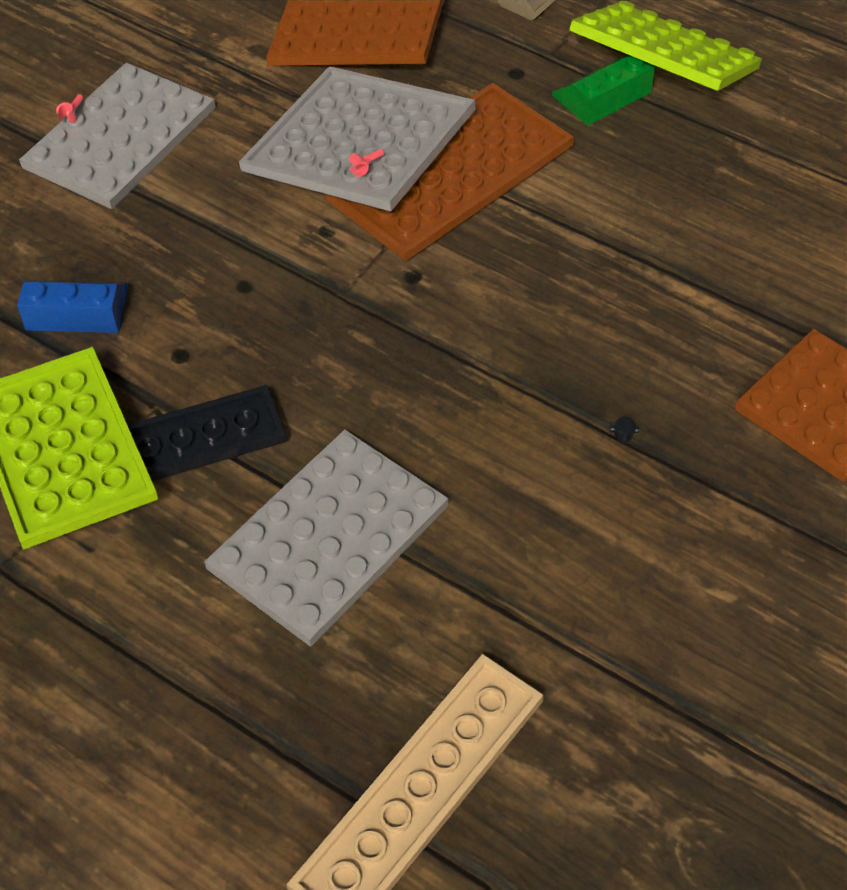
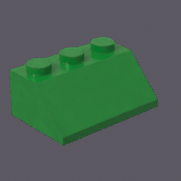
M626 55L553 91L552 96L588 126L652 92L655 66L633 56Z

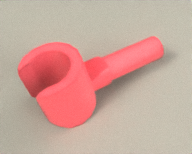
M78 94L71 104L64 102L57 106L56 112L60 121L67 116L70 123L76 122L75 111L83 100L82 95Z
M379 149L362 157L357 153L351 154L349 161L354 166L350 167L349 170L356 177L364 176L368 171V164L383 156V150Z

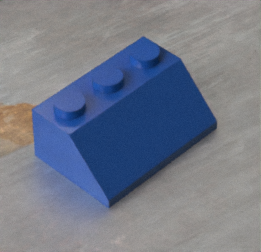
M25 281L22 285L17 307L25 330L118 333L129 286L125 282Z

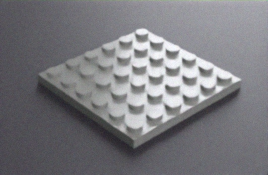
M329 66L239 161L240 168L243 172L392 211L476 110L475 100ZM376 150H383V156L368 164L369 168L364 176L356 177L349 170L350 167L354 166L349 161L351 154L357 153L362 157Z

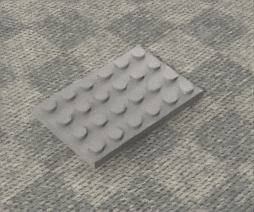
M125 63L77 107L75 111L77 120L75 123H70L68 117H65L23 155L19 161L23 169L113 209L216 108L213 98Z
M344 429L204 561L208 571L311 647L448 507V498Z

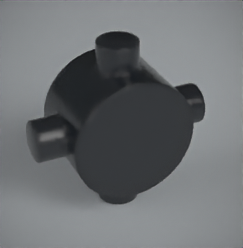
M623 416L616 421L615 426H610V432H614V436L618 440L626 443L633 438L634 433H639V427H635L633 420Z

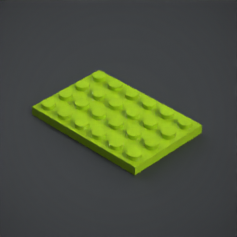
M619 1L613 5H608L605 8L597 9L594 12L572 20L569 31L716 91L758 70L762 58L755 56V52L750 49L734 48L725 39H712L705 36L706 33L702 30L686 29L681 27L682 24L679 21L658 18L656 12L638 10L634 8L635 5L628 1Z
M93 347L0 378V488L23 550L158 500L155 487Z

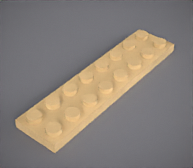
M482 654L286 884L287 889L391 890L541 705L543 694Z

